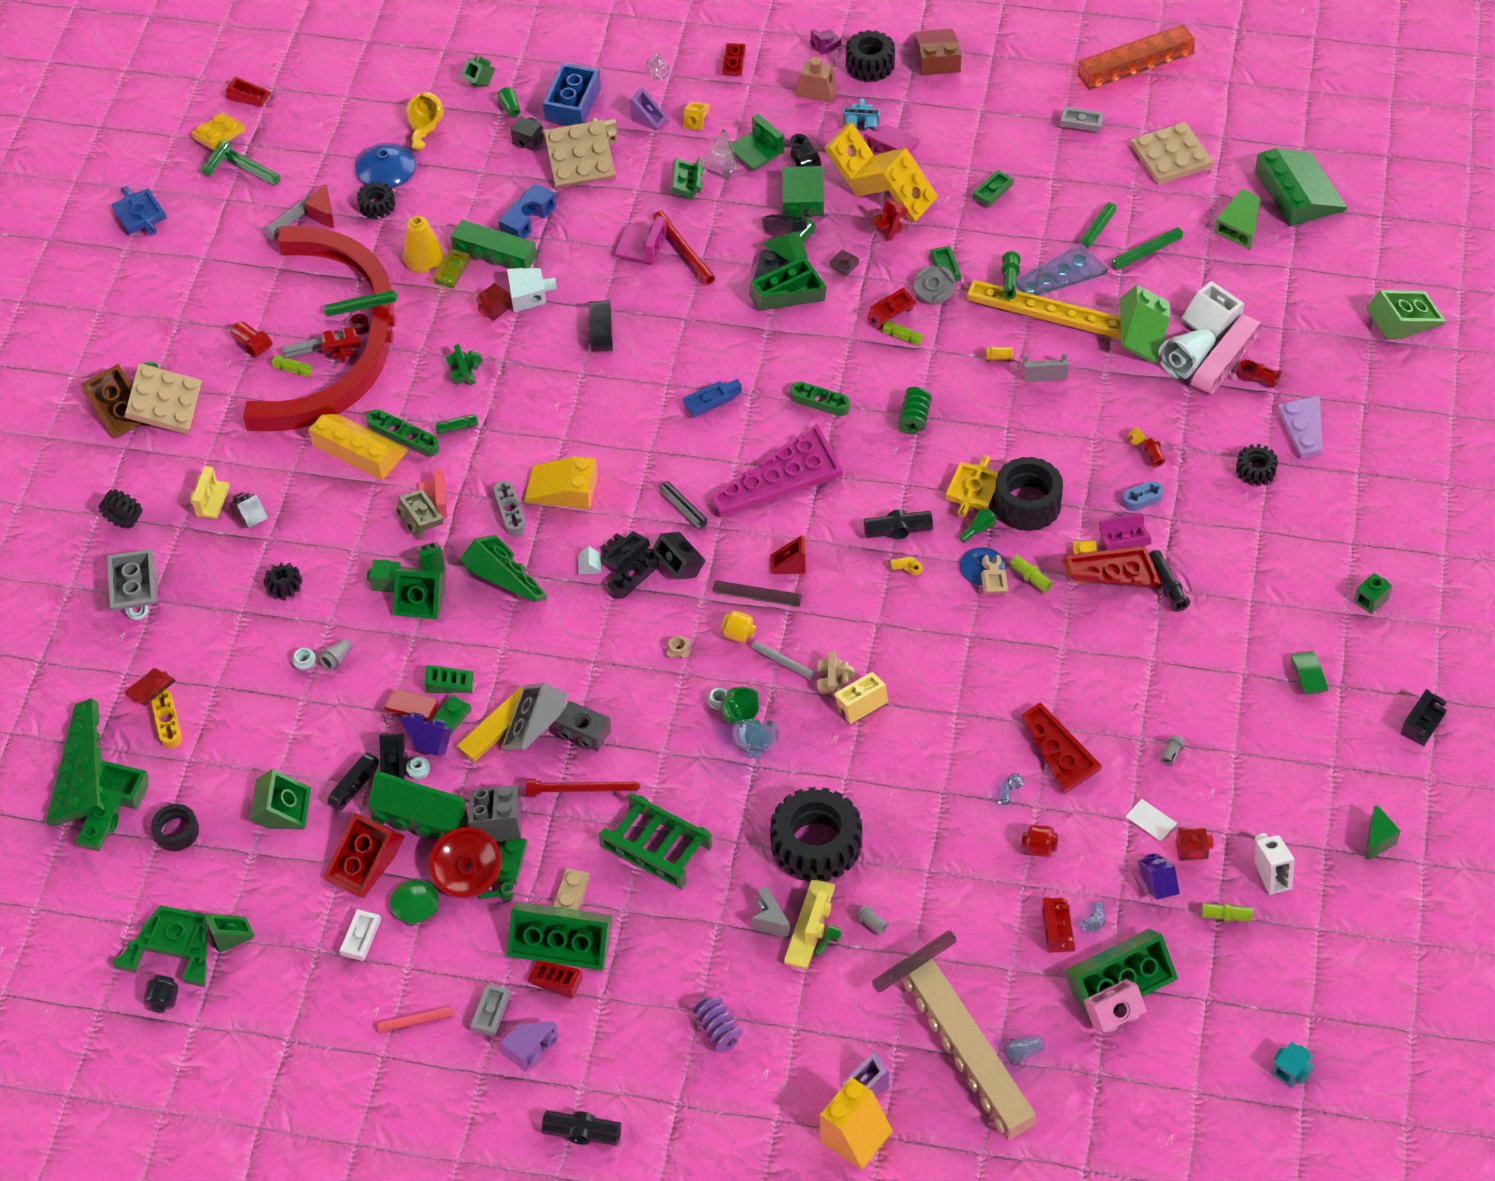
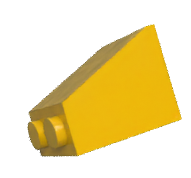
M852 1077L820 1114L821 1143L860 1170L865 1168L893 1133L872 1090Z

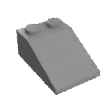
M152 549L107 556L111 611L157 603L158 565Z
M547 683L524 685L500 750H525L565 710L568 693Z

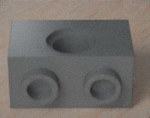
M568 701L565 710L555 721L557 734L561 738L579 743L583 748H591L595 751H599L611 732L610 717L572 701Z

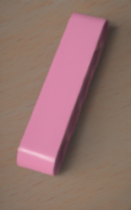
M1242 314L1197 369L1192 378L1191 385L1209 394H1213L1258 338L1263 323Z

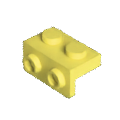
M204 466L202 474L198 475L197 487L191 493L190 503L194 507L196 517L217 519L230 488L228 482L217 481L213 467Z

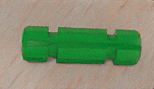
M222 140L218 145L219 148H216L208 158V163L202 166L201 171L205 175L211 176L215 171L213 170L214 167H218L226 156L225 153H228L232 148L231 144L227 141Z
M476 414L467 415L466 418L463 416L447 420V422H437L436 430L438 434H444L447 431L452 432L465 429L467 426L474 427L478 425V418Z

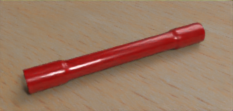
M662 210L655 212L653 219L656 221L657 216L665 218L667 235L693 266L706 285L714 282V274L676 230L667 215Z

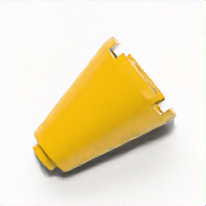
M414 216L407 222L402 259L411 271L416 273L430 272L429 269L433 267L436 269L443 262V249L427 219L422 216Z

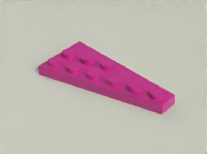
M817 423L811 427V431L796 437V441L789 446L784 445L761 461L754 470L751 471L749 469L743 474L742 478L736 482H730L711 495L712 502L719 516L722 517L843 476V470Z

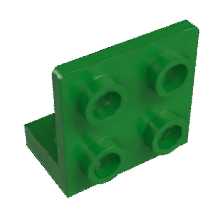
M758 113L752 116V132L728 146V150L752 171L784 153V134Z

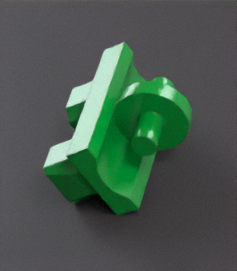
M458 343L453 346L455 352L446 357L447 363L452 370L459 367L450 372L451 377L457 385L465 381L473 385L476 383L473 370H477L478 366L482 364V356L473 350L468 351V354L462 352L461 345Z

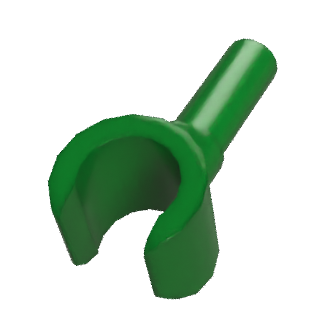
M506 882L502 884L501 890L482 893L480 898L501 897L503 901H511L514 897V892L507 893L505 891H512L514 885Z
M833 925L827 927L823 941L814 952L816 956L822 953L830 940L839 942L842 935L841 928Z

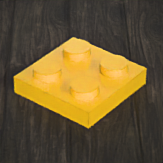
M222 113L215 115L209 122L199 125L191 134L193 139L215 150L219 147L218 145L222 140L228 142L246 131L243 123Z

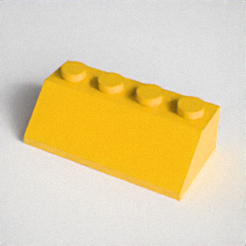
M339 414L321 415L309 428L313 446L380 480H383L408 452L407 448Z

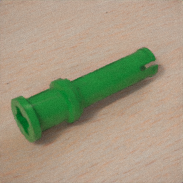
M1007 251L1002 256L1003 265L1001 272L1004 275L1002 296L1006 297L1007 300H1011L1016 296V276L1020 273L1019 264L1021 257L1015 251Z

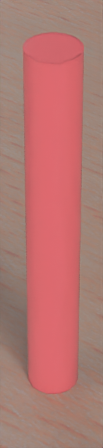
M451 1006L379 1022L377 1023L378 1030L381 1033L451 1017L453 1012Z

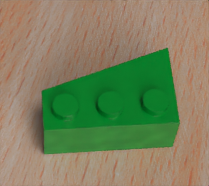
M804 256L752 280L749 295L759 310L762 311L825 301L827 286Z

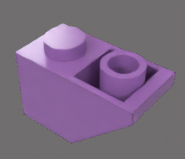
M552 1021L517 1025L500 1043L503 1055L526 1071L540 1060L541 1054L547 1048H551L556 1043L559 1036L557 1024Z

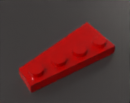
M1146 546L1065 555L1062 560L1069 578L1072 580L1159 588L1162 583Z
M1041 702L1022 714L1024 724L1064 795L1101 770L1102 765Z

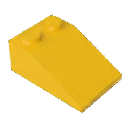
M573 456L533 465L524 499L525 503L590 509L598 476L596 459Z

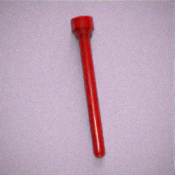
M526 778V797H536V795H541V792L638 791L640 789V783L637 781L541 783V781H536V778Z

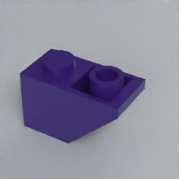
M416 712L401 716L400 720L416 750L435 756L445 755L452 731L451 727L445 726V721L432 718V721L424 719L423 714Z
M1156 853L1144 856V859L1137 860L1148 892L1156 900L1180 894L1175 866Z

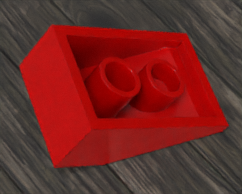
M354 812L323 878L364 898L395 858L405 835L369 817Z

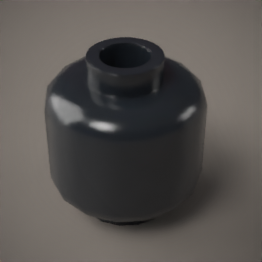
M155 975L154 979L147 981L143 1001L146 1005L150 1006V1011L165 1013V1009L175 1007L179 987L174 982V978Z

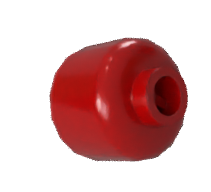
M1033 824L1029 827L1028 832H1023L1022 846L1026 847L1027 853L1031 856L1049 857L1052 852L1057 851L1058 833H1055L1051 826Z

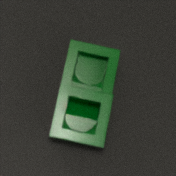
M1314 651L1291 654V664L1298 674V683L1304 694L1309 695L1328 691L1323 670Z

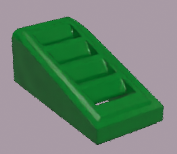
M426 665L424 679L426 693H472L474 672ZM452 678H456V684L452 683ZM461 678H466L465 685L461 684Z

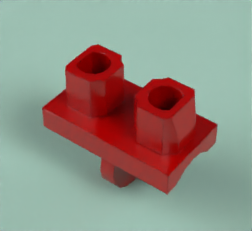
M886 199L882 213L875 215L873 218L876 230L882 232L887 241L893 240L894 234L902 230L900 217H905L908 209L903 203L896 204L892 199Z
M354 327L342 329L344 339L338 340L335 339L334 330L324 331L323 342H321L322 352H332V358H341L342 363H346V356L353 355V348L361 347L359 336L356 335Z

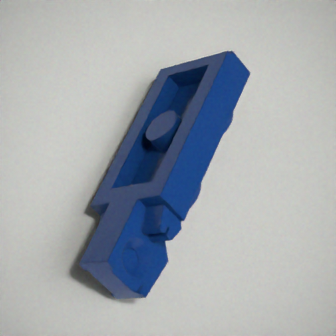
M738 379L729 383H721L719 381L682 399L683 405L690 415L695 418L733 400L743 392L742 384Z

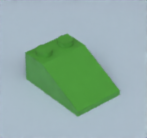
M1136 285L1120 298L1121 347L1155 364L1158 360L1159 348L1163 343L1170 320L1169 302L1151 293L1149 290Z
M1379 290L1366 307L1371 318L1381 329V333L1387 339H1403L1444 325L1446 322L1425 291Z

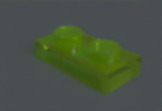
M450 249L434 276V283L454 289L470 261V254Z

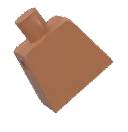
M812 57L810 61L804 62L799 75L795 96L832 103L837 91L833 67L823 64L820 57Z

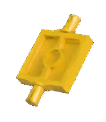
M983 455L978 465L964 462L959 463L947 490L946 500L961 504L957 512L960 517L961 515L966 517L970 507L979 510L981 508H990L995 496L998 472L987 468L991 460L989 456Z

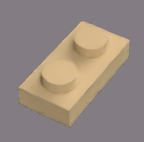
M566 868L553 907L580 910L590 880V873Z

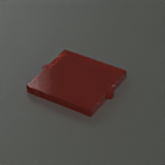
M154 668L128 688L124 694L131 698L134 703L138 702L146 706L176 681L166 671L162 672Z

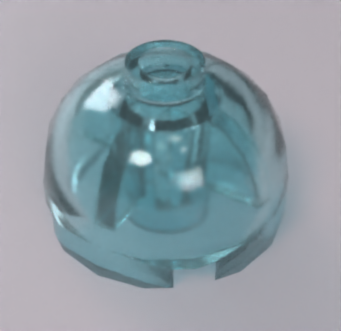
M757 719L735 721V724L732 723V741L738 750L747 753L748 758H761V755L769 753L778 741L779 725L775 722L767 721V725Z

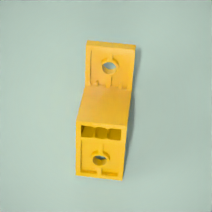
M852 122L847 123L824 148L857 197L889 190L896 202L903 203L908 209L906 217L910 223L916 222L938 197L907 148L874 155ZM848 147L851 149V156L847 153ZM912 189H914L915 191V198L912 196Z

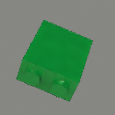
M823 166L783 167V215L799 217L824 216Z

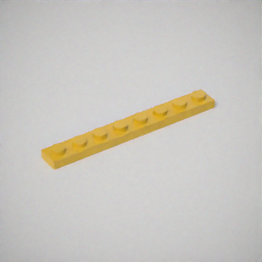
M973 280L967 294L968 301L1121 339V320L1119 316L1017 290L1015 298L1007 300L1006 297L1002 296L1003 287Z

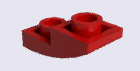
M726 43L722 69L723 75H742L746 44Z

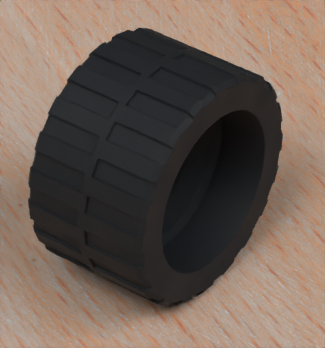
M1020 457L1002 466L996 478L994 501L996 513L1000 519L1008 524V526L1014 527L1017 530H1040L1051 525L1058 518V514L1061 511L1063 479L1058 469L1050 462L1035 457ZM1022 487H1032L1041 490L1046 496L1039 500L1027 501L1015 497L1011 492Z

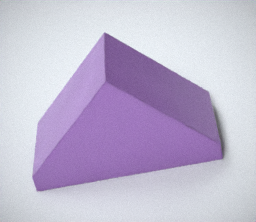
M643 87L630 99L632 121L657 130L667 119L668 116Z
M873 1052L842 1083L844 1086L852 1077L872 1090L874 1095H877L889 1089V1071L878 1053Z

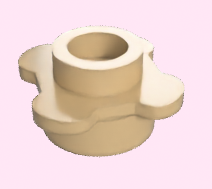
M675 636L668 640L669 650L667 651V656L669 658H674L675 656L687 658L690 655L688 651L690 641L687 638Z

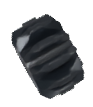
M280 562L279 566L272 565L271 570H266V577H264L263 583L267 593L273 595L276 600L279 597L286 600L287 596L294 597V592H300V585L303 582L299 569L293 567L290 562L286 565Z

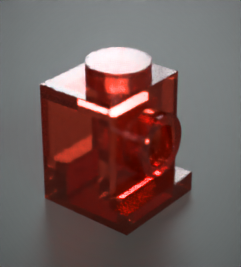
M1182 827L1177 828L1175 842L1179 861L1208 859L1209 851L1213 849L1212 834L1207 835L1206 828L1183 830Z

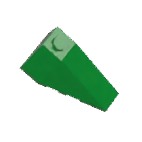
M496 535L474 539L461 556L460 560L471 573H475L533 602L542 601L548 597L535 579L524 573L526 569L524 565L515 562L513 551Z

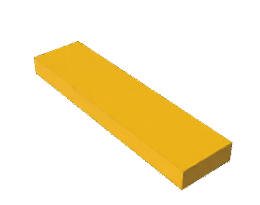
M523 687L518 688L457 745V751L475 763L507 733Z

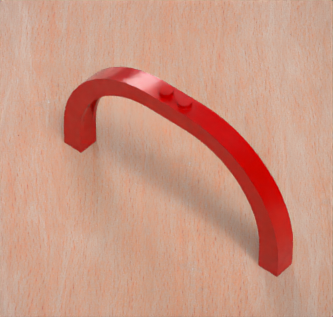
M304 226L280 227L278 245L281 255L317 256L335 260L359 273L367 281L374 294L391 290L388 275L383 265L360 242L328 229ZM394 303L373 307L366 348L357 364L342 379L320 392L298 399L246 401L243 415L246 430L286 431L313 425L321 415L339 414L356 403L376 382L386 362L389 343H393L392 327L396 325Z

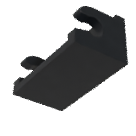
M1426 689L1404 721L1401 735L1425 746L1445 716L1447 710L1442 706H1445L1447 702Z

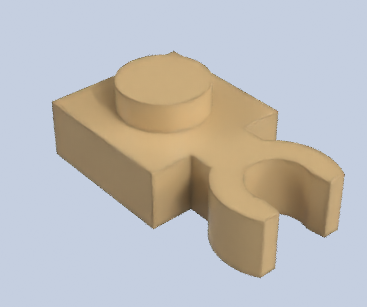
M985 555L982 559V565L987 569L981 573L984 595L1006 594L1008 592L1005 570H999L998 567L1001 564L1000 555L994 557V563L989 561L988 555Z

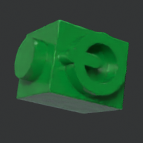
M476 55L474 59L468 57L461 76L468 79L469 83L476 87H480V85L489 86L496 68L491 66L489 59Z

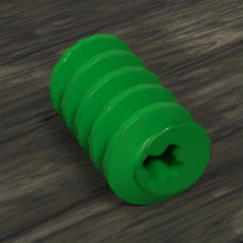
M908 387L906 389L898 428L903 433L916 434L918 431L925 429L932 395L928 391L919 387Z

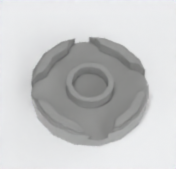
M935 265L922 269L916 275L913 289L917 298L923 303L929 305L940 304L947 301L953 295L955 279L952 272L946 267H935Z

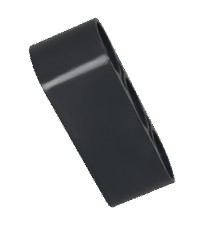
M610 300L589 301L591 351H613Z

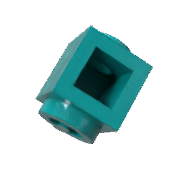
M1291 1041L1286 1048L1282 1046L1276 1053L1271 1074L1290 1088H1293L1296 1083L1302 1085L1315 1067L1311 1063L1313 1056L1305 1047Z

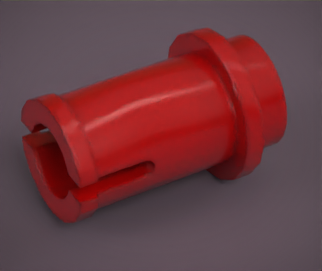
M1149 438L1144 442V451L1148 452L1152 465L1159 467L1166 461L1160 449L1161 443L1156 438Z

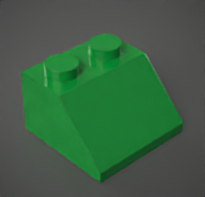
M400 567L395 570L393 615L438 619L445 593L446 571Z
M271 769L256 779L249 820L268 829H304L311 787L277 770Z

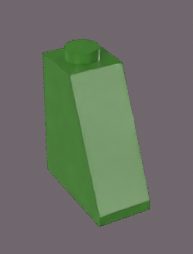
M1241 189L1216 218L1214 233L1251 250L1260 197Z

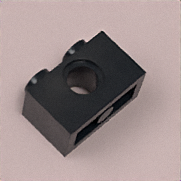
M680 532L661 533L651 550L677 580L696 578L706 561Z

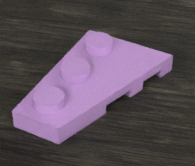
M1320 396L1278 404V412L1300 459L1321 455Z

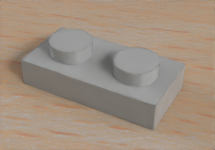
M1064 107L1060 126L1100 132L1104 113Z
M486 984L470 1026L472 1032L492 1037L496 1036L511 996L510 989Z

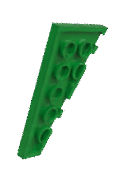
M93 698L76 703L73 708V715L68 728V735L63 748L51 803L48 808L46 823L52 827L104 810V804L100 802V796L103 795V787L99 784V780L102 777L101 749L97 745V742L100 741V733L97 732L99 705Z

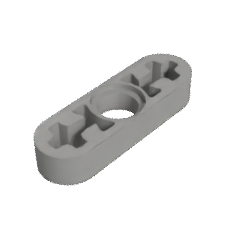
M500 481L494 486V494L505 529L511 536H520L525 532L526 525L517 495L511 482ZM502 490L507 492V498H504ZM508 505H513L516 507L513 511L510 512L504 510V508ZM512 519L516 520L517 527H514L512 524Z

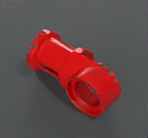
M1250 359L1241 360L1237 369L1239 379L1243 381L1260 380L1270 384L1272 388L1276 387L1277 381H1279L1277 378H1280L1282 373L1280 370H1273L1266 367L1264 363L1259 364L1253 360L1250 361ZM1242 368H1249V369H1251L1253 372H1252V373H1245V372L1242 371L1241 369H1242Z

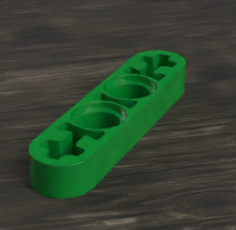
M374 409L366 415L368 427L372 431L424 456H434L440 450L439 441L436 436L391 414ZM391 426L400 427L397 431L388 430ZM410 434L417 435V438L413 440L406 439Z

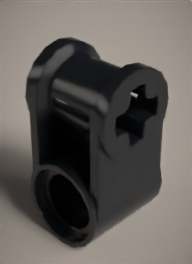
M799 133L793 135L790 139L792 146L790 155L797 167L821 166L820 156L808 140V137Z

